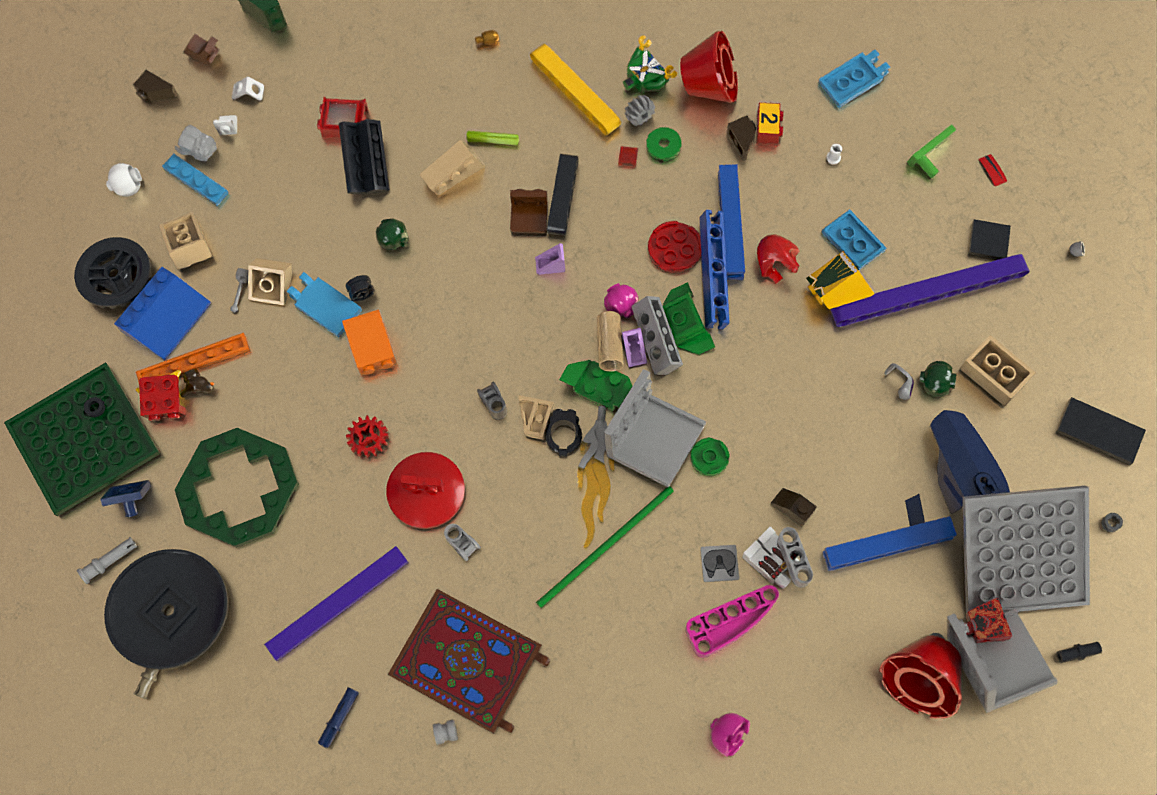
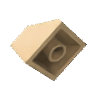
M260 258L252 261L248 265V300L285 305L288 296L287 290L290 288L292 281V263Z

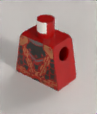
M998 598L967 612L966 619L968 622L964 623L967 629L965 633L966 635L972 634L975 643L1010 640L1012 637Z

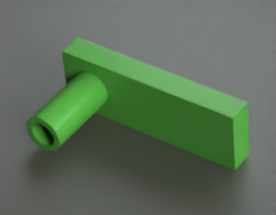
M950 125L913 154L907 163L911 167L918 163L930 178H933L940 171L926 156L950 138L956 131V128Z

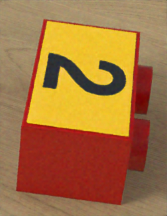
M759 102L756 143L778 144L779 137L783 136V126H780V121H783V111H780V103Z

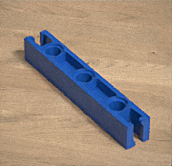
M737 164L719 165L718 186L720 211H723L727 280H744L745 261Z
M705 210L699 217L705 328L712 329L717 323L715 315H718V329L723 330L730 323L723 211H718L714 217H711V221L714 222V224H711L710 215H712V210Z
M951 516L827 547L822 553L828 571L950 541L954 539L953 537L957 536Z

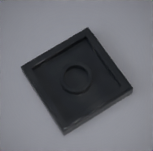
M974 219L968 255L996 260L1006 258L1008 256L1011 225Z

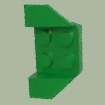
M687 282L671 289L662 306L676 346L699 355L716 346L710 333L704 328L692 300L694 295Z
M591 360L568 364L559 379L573 386V391L577 396L599 406H605L610 411L621 406L633 387L628 376L617 371H604L599 367V363Z

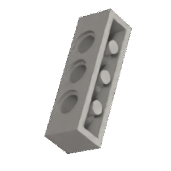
M646 296L631 306L638 327L641 328L645 350L649 356L654 374L668 375L683 366L660 298Z

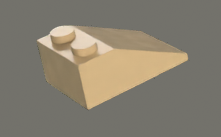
M194 212L159 225L167 250L177 270L187 268L194 263L205 261L207 258L212 257Z

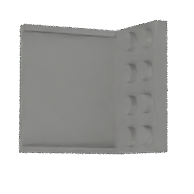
M643 369L604 432L607 457L669 488L704 429L706 421L651 395L652 381L650 372Z
M1016 608L1004 613L1012 633L1010 640L975 643L972 634L966 635L965 631L967 629L962 619L958 620L955 613L947 616V640L959 651L962 658V668L986 713L1058 683L1019 617Z

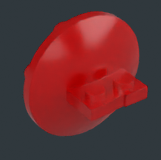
M420 452L406 457L393 469L387 482L386 496L392 512L401 522L414 528L431 529L445 524L456 515L464 500L465 484L459 468L449 458L434 452Z

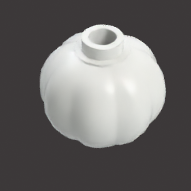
M119 163L110 168L106 185L110 191H114L120 196L128 197L138 192L142 177L137 168H133L129 164Z

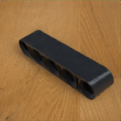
M560 154L547 234L566 236L578 168V156Z

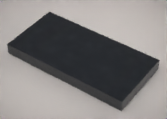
M1071 397L1056 432L1132 465L1146 430Z

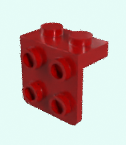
M177 375L142 377L139 379L140 416L149 419V421H160L162 417H168V419L173 420L186 415V408L180 405L179 378Z

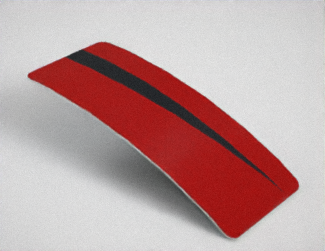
M991 154L979 158L994 186L1007 182L1001 167Z

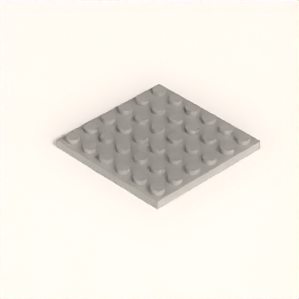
M1083 485L963 497L966 614L968 611L995 598L999 599L1004 613L1015 608L1020 612L1090 605L1089 487Z

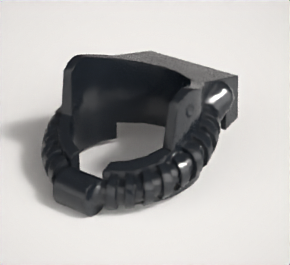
M562 409L553 410V415L549 418L550 424L546 429L545 435L546 442L549 448H552V451L559 453V456L567 457V454L572 453V451L574 452L581 443L582 429L578 425L579 417L576 416V411L573 409H568L567 411ZM566 425L574 429L575 440L571 445L567 446V449H559V446L552 439L553 432L559 426Z

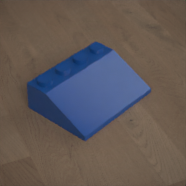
M161 267L114 324L122 333L161 359L166 360L211 302L178 276Z

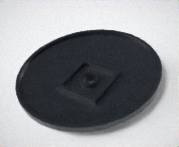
M181 549L155 551L140 557L127 566L113 583L105 604L104 620L106 631L115 649L130 662L148 669L164 670L177 668L200 657L217 640L227 618L228 594L219 572L203 557ZM174 606V612L166 616L164 614L165 608Z

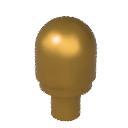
M495 30L484 31L481 33V36L475 37L476 44L491 45L499 40V35Z

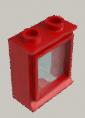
M324 97L323 104H320L319 108L321 117L317 121V129L320 130L322 137L340 138V122L358 123L366 119L365 111L368 112L369 109L366 99L347 100L326 99Z

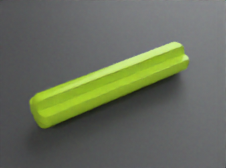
M467 131L466 135L467 141L510 145H518L519 143L518 134Z

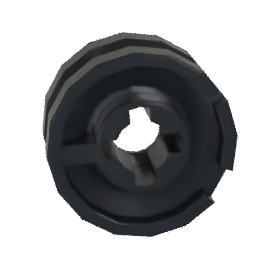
M367 275L356 276L345 285L353 302L366 300L375 291L370 277Z

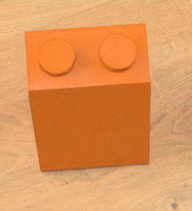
M379 309L342 321L361 375H369L374 373L375 370L381 368L388 369L397 364Z

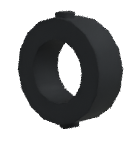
M97 397L89 398L84 404V412L91 417H98L105 411V402ZM99 403V408L96 411H90L92 404Z

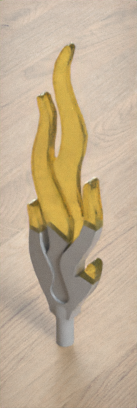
M605 406L598 407L597 420L585 435L580 446V452H583L591 444L581 459L577 472L579 490L583 486L584 472H586L587 490L581 506L582 516L588 531L584 548L588 547L595 533L593 519L595 497L599 493L600 501L597 516L599 522L603 523V510L610 494V479L604 463V452L606 451L604 432L607 428ZM608 457V465L610 471L613 472L615 469L614 460Z

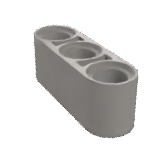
M791 527L784 528L778 536V545L794 585L800 588L806 587L813 578V571L797 531ZM783 535H790L793 541L789 543L784 541ZM795 553L799 555L800 561H793L790 558V554ZM799 572L805 573L807 580H800L797 574Z

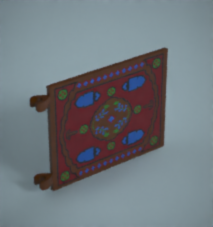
M437 589L388 675L493 734L498 727L511 733L514 725L502 718L533 661L535 660L543 666H548L550 659L539 653L542 647L541 644Z

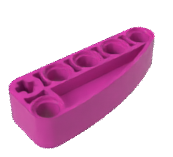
M766 585L691 618L686 624L685 631L695 654L698 657L706 658L726 648L748 633L775 604L779 596L777 588L772 585ZM764 592H770V593H772L774 599H773V600H767V599H765L763 593H764ZM745 601H754L755 608H748L745 605ZM734 608L737 611V615L734 617L729 616L726 610ZM716 616L719 623L716 625L710 624L708 617ZM692 624H694L695 627H700L697 633L695 630H690ZM702 642L708 644L709 650L707 652L700 651L698 644Z

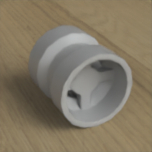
M454 719L448 720L445 724H433L437 745L443 744L446 740H458Z

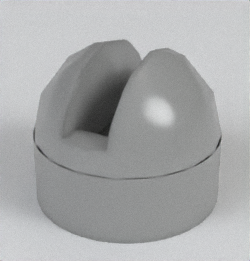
M1083 241L1075 242L1070 246L1069 250L1074 257L1085 255Z

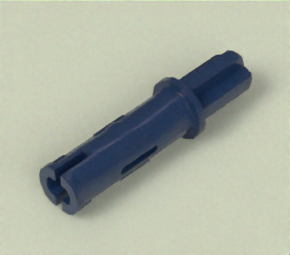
M349 687L347 688L329 722H326L327 726L318 741L319 745L329 748L337 732L341 731L339 728L359 694L357 691Z

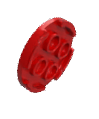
M678 221L665 222L653 230L648 240V255L653 264L665 272H686L692 269L701 258L700 234L693 226Z

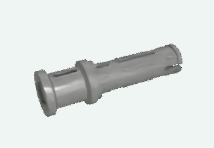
M129 537L99 559L94 558L84 568L77 569V572L82 580L88 584L99 573L103 574L106 571L105 568L138 546Z

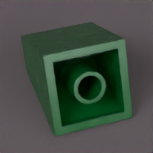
M239 0L242 10L271 32L287 26L278 0Z

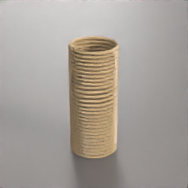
M605 311L597 316L599 367L604 371H616L623 367L621 316L613 311Z

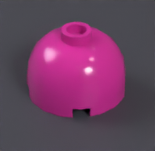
M727 713L719 718H715L710 726L712 729V744L723 755L727 757L728 755L733 756L744 743V740L741 738L744 733L748 734L750 721L735 713Z

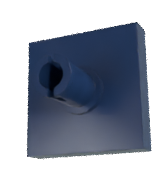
M149 480L110 487L100 499L102 507L122 503L125 517L137 515L138 511L134 500L142 499L151 487Z

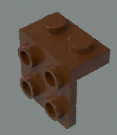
M541 189L510 190V231L512 233H546L548 213L547 191Z

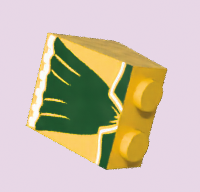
M843 251L806 278L810 283L807 286L813 295L817 294L815 298L820 305L825 303L828 309L871 297L875 294Z

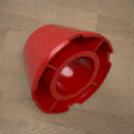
M723 31L714 32L681 57V77L685 90L690 96L727 103L737 100L738 78L737 71H733L732 61L735 60L728 38Z
M933 635L924 636L889 655L882 662L880 672H882L883 678L881 681L889 694L905 708L917 714L919 712L930 714V718L933 719L949 718L959 710L962 702V658L956 647L947 640Z

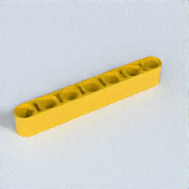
M542 44L530 53L533 63L603 134L608 135L621 125L619 117L548 45Z

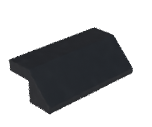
M364 119L358 123L340 122L339 131L347 194L364 195L389 191L381 122L372 119Z

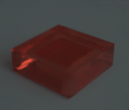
M621 146L618 165L636 167L638 148Z

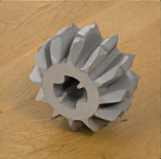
M639 95L636 99L633 98L625 108L626 118L635 126L638 124L642 125L643 122H647L649 118H652L651 115L655 113L654 103L646 95Z

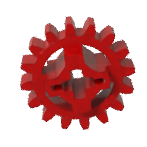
M366 415L365 420L358 417V423L352 421L354 427H348L347 429L350 434L346 435V438L349 440L347 444L349 447H352V452H357L359 457L364 453L366 458H369L370 453L376 456L377 450L383 452L381 446H387V442L384 439L389 438L386 433L388 430L386 426H383V421L377 422L375 416L370 420L368 415ZM376 428L379 430L380 436L375 434ZM355 437L359 439V445L356 444Z

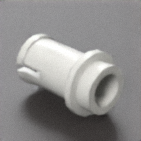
M833 144L831 146L830 152L826 157L830 164L834 165L840 162L841 145Z

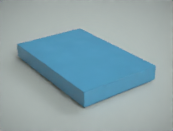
M850 209L821 231L840 253L843 251L858 270H861L887 249Z

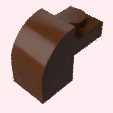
M194 34L183 53L195 61L209 65L220 50L215 46L218 40L211 36L206 41L197 34Z

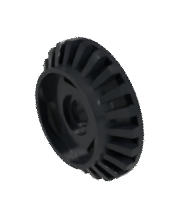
M122 237L100 240L87 248L80 256L74 272L76 287L79 293L94 306L97 305L100 308L110 307L111 309L116 308V306H126V303L129 301L133 302L135 297L148 284V280L152 276L150 258L145 250L133 240ZM133 267H137V274L132 282ZM117 269L118 274L115 277H110L109 273ZM99 286H102L112 291V294H103L96 290Z

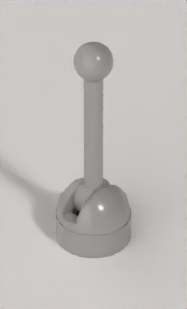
M238 268L236 271V280L239 282L234 304L230 308L234 313L238 311L237 304L242 285L248 282V270Z

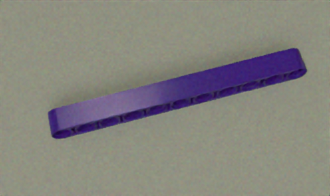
M1018 254L878 292L871 297L830 310L836 326L842 327L1018 279L1027 275L1030 270L1023 255Z

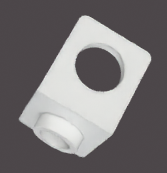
M247 76L234 84L232 99L235 100L244 94H248L257 100H262L264 85ZM252 85H256L258 87V94H255L252 91Z
M236 115L220 116L219 120L213 121L219 135L237 134Z

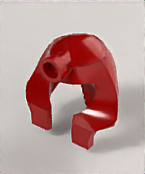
M770 234L762 238L757 247V257L762 276L768 277L775 284L781 281L783 277L776 268H773L774 263L777 261L781 262L791 272L797 273V268L800 266L796 260V256L800 252L798 247L790 240L777 234Z

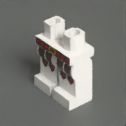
M769 527L743 553L742 558L772 585L776 583L784 589L791 582V579L785 574L788 568L778 545V536ZM795 553L790 554V558L793 561H799V555Z

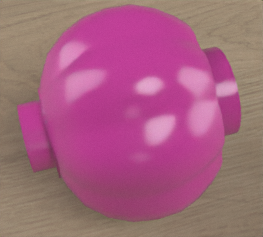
M619 283L611 286L604 298L606 310L616 312L626 319L634 315L631 306L639 301L635 289L625 284L620 285Z

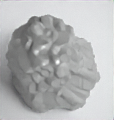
M188 125L182 131L178 140L180 148L175 146L178 153L194 156L195 159L200 161H207L217 149L216 142H214L211 136L202 133L192 125Z

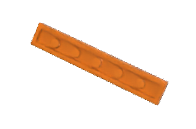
M243 332L138 370L136 375L138 382L142 377L170 375L176 370H180V376H183L189 370H200L249 352L250 348Z

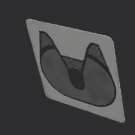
M736 545L701 547L704 582L739 580Z

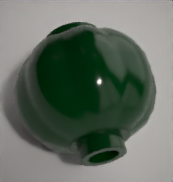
M934 361L927 366L925 371H921L919 382L923 383L924 389L929 395L943 397L949 394L950 388L955 389L957 374L952 373V366L947 362Z

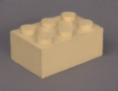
M991 335L965 360L960 368L1003 406H1006L1036 373Z

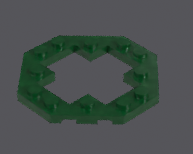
M235 428L199 443L175 488V494L187 527L237 548L275 532L277 523L281 515L284 514L290 502L289 499L299 483L285 447L240 428ZM244 447L250 464L268 457L278 489L260 496L266 514L229 527L224 511L205 517L195 485L214 478L209 460Z

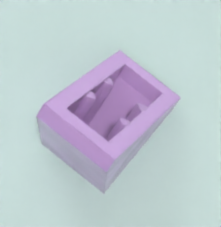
M559 243L535 257L537 274L565 272L563 244Z
M641 328L622 332V345L628 367L646 364L647 360Z

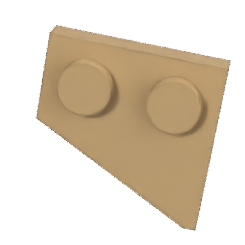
M519 395L518 399L521 406L524 434L527 437L544 440L546 429L550 423L549 418L552 416L555 407L554 402Z

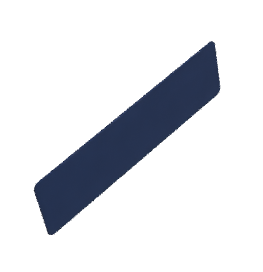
M918 493L905 500L910 526L925 523L920 494Z

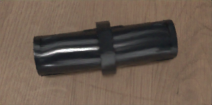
M1097 641L1084 645L1075 644L1071 648L1057 651L1056 654L1060 663L1076 659L1081 661L1085 657L1101 654L1102 648Z

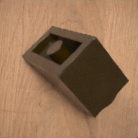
M145 70L133 84L137 91L136 94L143 100L146 98L151 102H156L178 96L172 84L148 70Z
M748 115L728 123L727 134L743 161L747 159L756 130L754 121L750 120Z
M782 488L771 502L774 507L800 527L806 524L817 508L816 505L801 494Z

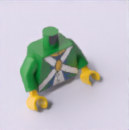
M645 36L639 38L640 46L635 49L627 65L628 78L623 81V85L627 90L636 87L641 93L659 91L669 82V78L677 76V72L675 70L672 71L674 69L672 65H668L664 69L648 50H644V48L651 46L649 39L643 44L646 39Z

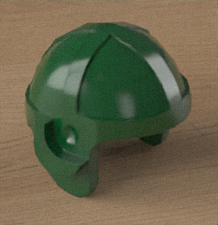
M393 218L384 219L376 229L378 244L387 250H394L400 246L405 247L409 241L405 224L402 221Z

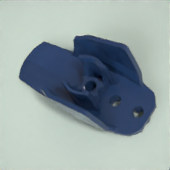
M943 410L931 422L930 428L939 447L938 484L950 514L959 511L963 507V497L1010 492L1001 468L968 418L963 413L957 411Z

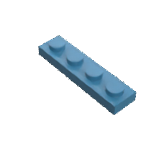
M175 154L162 165L165 171L216 206L229 194L227 189Z

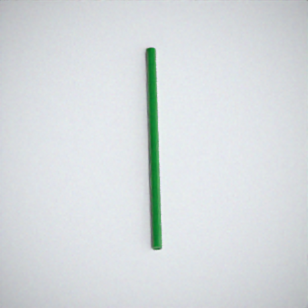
M672 487L665 488L536 602L537 605L542 608L671 495L674 492Z

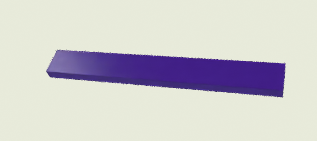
M395 546L264 645L275 661L280 660L409 562L398 547Z

